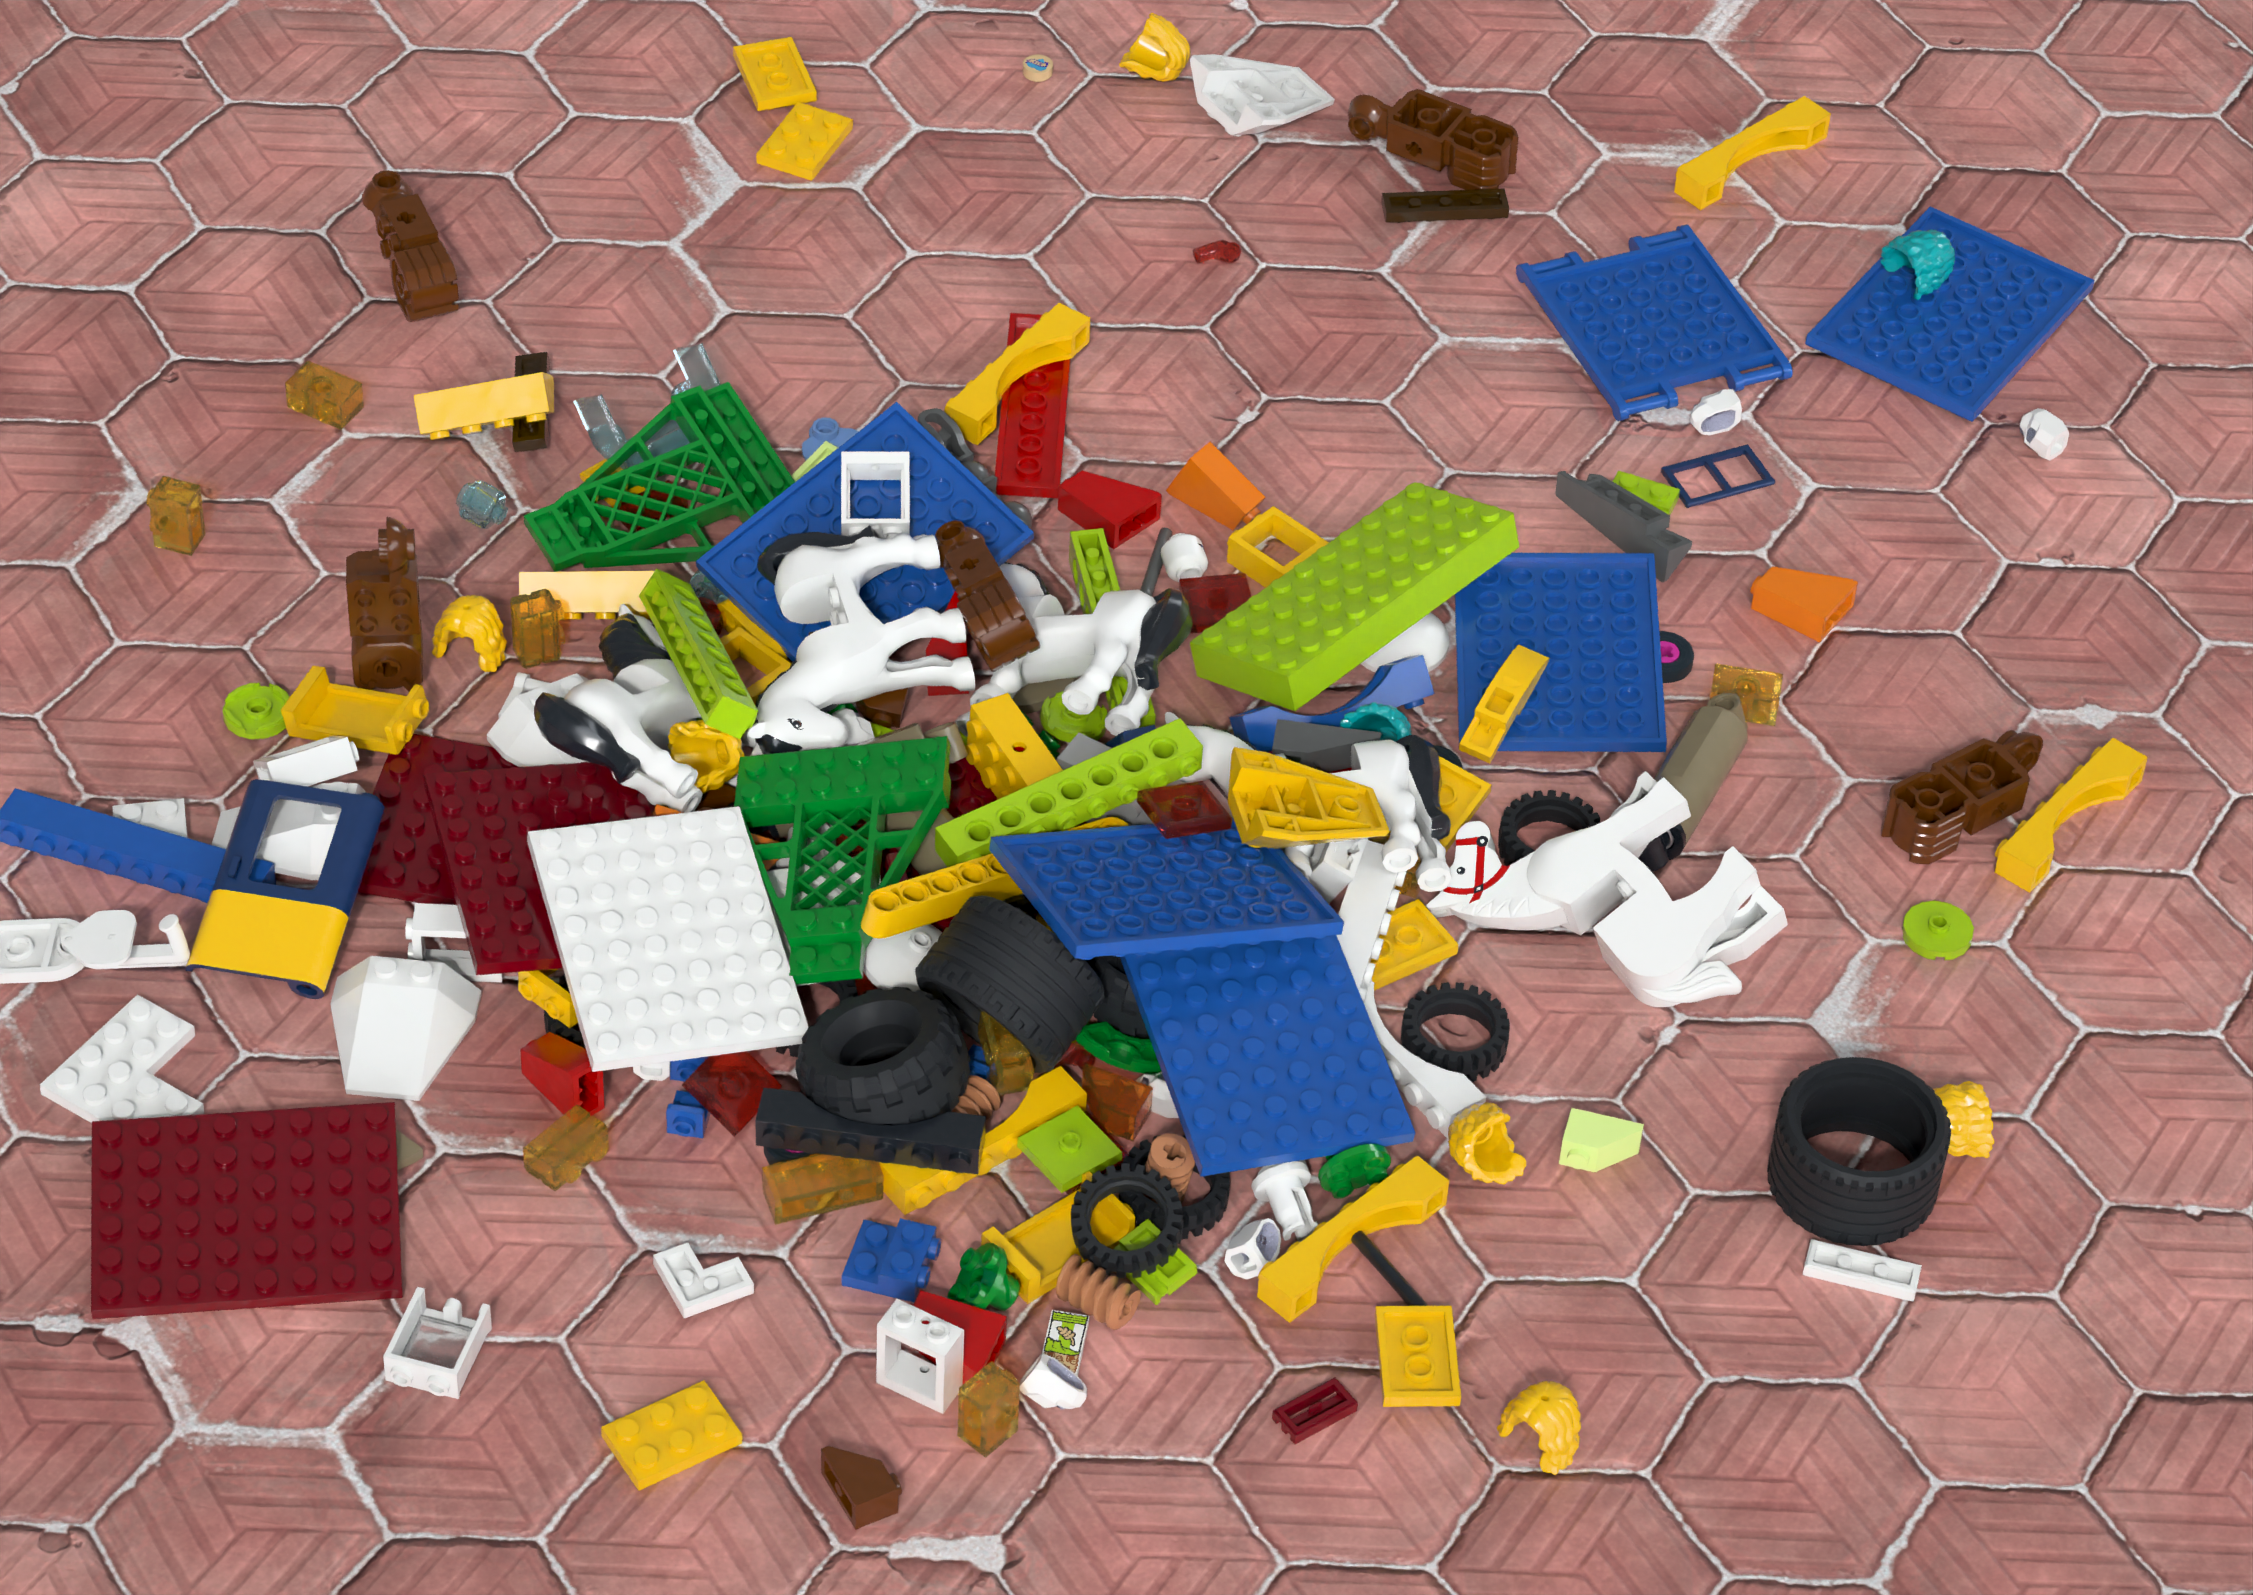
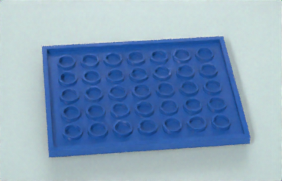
M1930 206L1902 236L1917 230H1937L1943 232L1950 240L1952 247L1955 249L1954 267L1948 279L1941 284L1940 288L1933 290L1928 295H1922L1919 300L1914 299L1913 294L1917 287L1914 269L1904 265L1895 272H1889L1881 264V259H1883L1881 257L1807 334L1805 344L1973 422L2093 290L2095 280Z
M895 402L696 560V567L742 613L773 638L792 662L796 660L797 650L802 641L813 632L831 626L830 620L812 624H800L792 622L783 616L776 599L774 585L760 574L757 562L761 553L770 543L788 534L821 532L841 535V452H909L910 536L912 538L923 534H933L935 536L940 526L947 522L958 520L963 522L964 526L972 527L984 536L985 544L999 567L1034 539V532L898 402ZM850 480V519H901V480ZM905 564L885 571L869 580L860 588L859 595L873 615L883 624L910 615L917 608L929 607L941 614L946 610L955 590L943 568L925 570Z
M1511 553L1455 594L1459 743L1473 720L1475 709L1491 681L1511 652L1519 644L1548 657L1549 662L1521 714L1515 717L1497 751L1666 752L1667 737L1654 553Z
M1233 818L991 837L989 850L1075 959L1090 960L1094 957L1110 955L1124 957L1128 954L1143 952L1157 954L1161 951L1176 949L1190 951L1198 947L1209 946L1223 948L1231 944L1242 943L1256 945L1264 941L1275 940L1289 942L1297 938L1308 937L1322 939L1330 935H1341L1343 931L1344 921L1285 853L1280 848H1254L1247 844H1242Z
M1330 935L1322 939L1313 937L1297 938L1289 942L1280 940L1264 941L1256 945L1247 943L1231 944L1223 948L1214 946L1198 947L1190 951L1180 949L1165 950L1157 954L1146 952L1132 953L1120 957L1200 1177L1336 1155L1349 1148L1364 1144H1379L1385 1147L1413 1142L1415 1130L1336 935Z

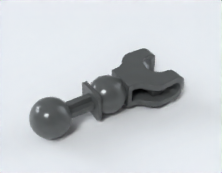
M938 408L928 409L920 413L918 422L1031 529L1032 516L1030 511L1019 502H1004L996 494L997 477L990 475L988 469L983 464L973 460L974 453L966 445L963 434L956 422ZM928 422L937 423L941 426V430L937 432Z

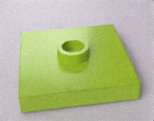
M1078 1105L1018 1137L1017 1147L1061 1193L1081 1183L1084 1173L1088 1171L1092 1174L1097 1171L1101 1172L1106 1167L1122 1160V1151Z

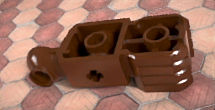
M1420 89L1407 92L1393 107L1384 104L1373 96L1365 94L1358 95L1351 100L1348 109V127L1356 138L1360 140L1382 139L1386 141V151L1437 171H1441L1446 165L1447 177L1450 183L1464 190L1499 189V185L1506 181L1509 174L1516 173L1519 137L1515 128L1509 124L1485 115L1476 116L1471 114L1472 109Z
M389 170L376 173L372 181L365 187L362 194V203L368 210L372 211L375 217L376 231L382 238L380 241L381 253L384 259L389 258L394 293L408 322H415L458 311L459 304L455 305L454 301H458L459 293L457 283H453L454 280H458L453 261L444 244L439 240L438 231L419 195L413 194L411 187L401 179L398 173Z
M387 517L386 529H378L379 549L357 551L346 557V591L350 637L352 636L353 681L358 688L373 690L374 687L395 689L404 686L410 692L415 684L420 685L423 682V637L420 619L414 529H406L398 520Z
M958 520L950 521L940 526L935 534L940 555V567L944 569L952 587L958 594L959 602L957 607L962 613L964 622L990 671L995 672L1003 668V665L1007 666L1016 659H1020L1028 655V653L1040 649L1041 645L1035 637L1036 634L1025 615L1026 613L986 546L984 536L976 529L964 526L963 522Z
M2014 730L2005 732L1996 742L1983 738L1933 763L1930 772H1918L1892 785L1881 826V836L1891 837L1900 849L1910 853L1909 862L1931 864L1951 854L1958 848L1962 829L1968 834L1973 835L2022 810L2030 782L2028 772L2038 762L2043 748V739L2037 734L2017 733Z

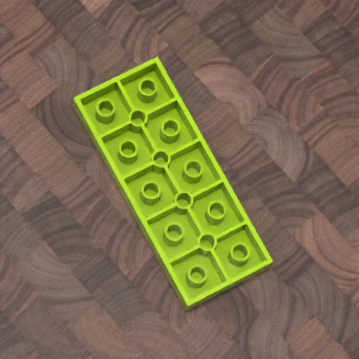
M1414 482L1409 484L1403 491L1385 501L1382 506L1369 515L1364 516L1358 523L1340 533L1337 538L1319 548L1313 555L1295 565L1292 570L1279 579L1274 580L1268 587L1250 597L1247 602L1226 614L1223 619L1210 628L1205 629L1202 634L1190 641L1197 677L1292 711L1298 710L1519 548L1514 513L1496 506L1474 501L1471 498L1461 497L1445 490L1429 487L1422 483Z

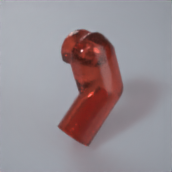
M1218 240L1193 249V256L1197 263L1211 259L1233 263L1240 258L1241 247L1237 243L1225 240Z
M1071 1043L1068 1050L1062 1055L1053 1069L1067 1064L1078 1065L1081 1070H1088L1095 1064L1096 1057L1085 1050L1081 1044Z

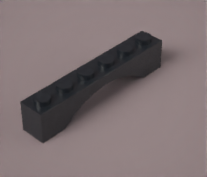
M764 1087L755 1120L756 1146L978 1175L985 1144L986 1116L946 1112L932 1119L911 1124H866L832 1114L814 1104L801 1092Z

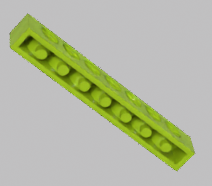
M1103 528L1070 531L1069 564L1083 615L1093 614L1104 593L1120 591ZM1113 676L1110 689L1105 691L1109 710L1122 702L1127 691L1128 682L1123 677ZM1151 697L1148 702V713L1140 719L1141 724L1139 728L1155 725L1156 715Z
M656 568L639 597L704 723L741 739L745 731L753 726L758 709L691 584Z
M1179 718L935 827V851L945 865L950 867L991 854L989 850L991 837L1059 832L1074 828L1092 818L1101 817L1116 807L1129 804L1147 793L1160 790L1167 784L1180 778L1193 775L1202 768L1203 745Z

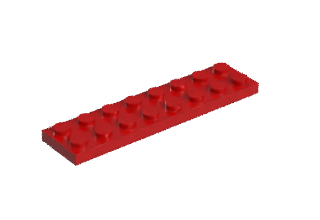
M1010 313L1007 347L1013 345L1026 329H1030L1035 325L1042 315ZM1071 359L1046 364L1025 373L1003 393L995 466L997 495L1058 498V488L1061 484Z

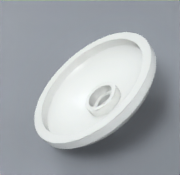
M1430 612L1360 664L1376 673L1381 665L1408 656L1423 655L1428 672H1430L1443 662L1448 653V631L1442 621Z
M928 924L887 938H872L865 950L863 968L865 975L877 988L882 990L893 989V987H907L914 992L920 990L916 980L915 969L927 955L933 944L938 942L942 932L933 925Z

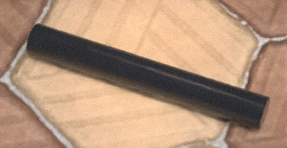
M1358 1231L1352 1236V1243L1408 1306H1429L1363 1231Z

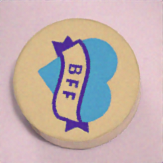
M1036 54L1024 59L1023 75L1027 79L1034 82H1042L1051 78L1053 62L1049 57Z

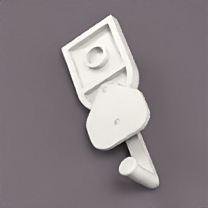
M127 910L98 911L81 923L68 918L0 921V984L59 981L73 976L84 967L92 969L182 966L187 964L190 958V950L182 927L179 924V918L175 914L165 916L159 923V929L166 933L170 944L133 945L137 922L135 916Z

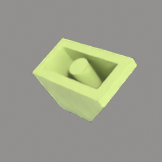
M1571 1108L1562 1140L1559 1164L1575 1169L1597 1172L1639 1153L1644 1124Z

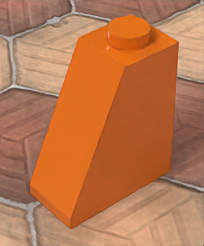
M1211 441L1187 461L1166 489L1169 495L1231 530L1237 528L1242 522L1247 525L1260 514L1261 511L1258 507L1266 498Z
M1772 566L1763 576L1759 575L1751 586L1750 593L1753 594L1751 609L1820 643L1854 606L1858 582L1849 578Z

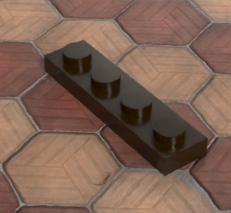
M1504 188L1382 193L1381 199L1386 223L1508 218L1509 205Z
M547 352L515 356V377L540 372L550 374V360ZM546 414L547 420L527 423L526 418L514 420L512 444L515 452L547 448L548 414Z

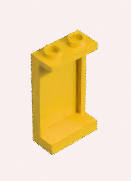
M313 665L282 707L281 713L289 736L314 741L329 736L348 737L349 742L353 741L356 748L398 755L405 744L411 740L414 731L421 721L427 717L429 702L426 699L422 685L415 684L408 695L404 696L333 684L329 682L325 667Z
M1090 1171L1082 1175L1081 1185L1086 1179L1090 1182L1092 1181V1173ZM1077 1191L1003 1235L994 1226L984 1231L981 1235V1246L986 1243H994L1004 1249L1007 1255L1006 1273L1018 1279L1020 1283L1019 1296L1027 1304L1056 1288L1059 1274L1067 1260L1074 1254L1080 1255L1071 1229V1208L1074 1205V1197ZM1110 1194L1098 1202L1093 1209L1090 1226L1093 1235L1101 1244L1114 1249L1120 1244L1119 1240L1135 1229L1136 1217L1128 1204L1122 1203L1113 1194ZM1081 1256L1082 1261H1081L1080 1266H1081L1084 1262L1088 1261V1259H1085V1260H1084V1259L1082 1258V1256Z

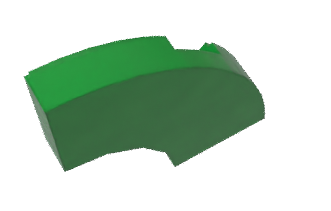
M1107 1022L1082 1027V1031L1075 1039L1089 1053L1115 1067L1144 1074H1157L1161 1072L1150 1039L1129 1037L1115 1030Z

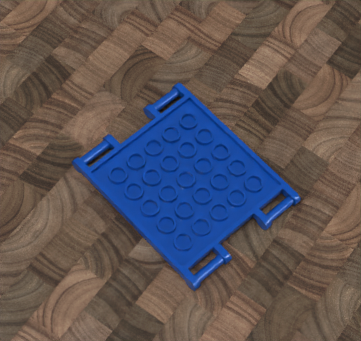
M1688 224L1678 226L1674 231L1645 238L1641 236L1631 237L1629 239L1630 252L1584 263L1579 254L1573 251L1566 253L1561 258L1532 265L1523 263L1516 266L1518 280L1521 283H1525L1612 408L1613 416L1617 421L1626 420L1629 418V415L1660 407H1665L1666 409L1677 407L1678 396L1674 389L1676 387L1724 376L1727 379L1729 389L1737 392L1743 390L1744 386L1776 378L1785 380L1793 375L1789 360ZM1768 364H1773V366L1743 374L1740 373V371ZM1656 392L1659 393V395H1655V396H1651V397H1647V398H1643V399H1639V400H1635V401H1631V402H1627V403L1625 402V400H1628V399H1632V398H1636V397H1640V396H1644V395H1648V394H1652V393H1656Z

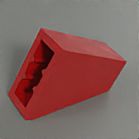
M1082 470L1071 478L1065 479L1059 485L1058 510L1085 530L1103 528L1107 545L1114 550L1160 520L1162 495L1154 490Z
M549 1032L538 1039L530 1041L525 1047L520 1049L522 1074L574 1125L579 1124L605 1108L603 1071L592 1072L585 1048Z
M920 1290L914 1304H908L964 1329L963 1388L971 1395L979 1397L1006 1341L1007 1316ZM922 1321L921 1323H922V1324H929L930 1322H929V1321ZM917 1350L930 1362L936 1365V1358Z

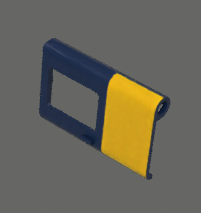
M251 780L245 792L196 935L190 958L186 965V971L193 972L194 968H203L284 981L288 983L293 992L309 999L324 997L385 811V807L380 802V799L370 793H361L359 795L268 780ZM286 799L341 809L318 883L314 889L306 890L255 882L249 879L277 800ZM302 985H308L311 989L303 987Z

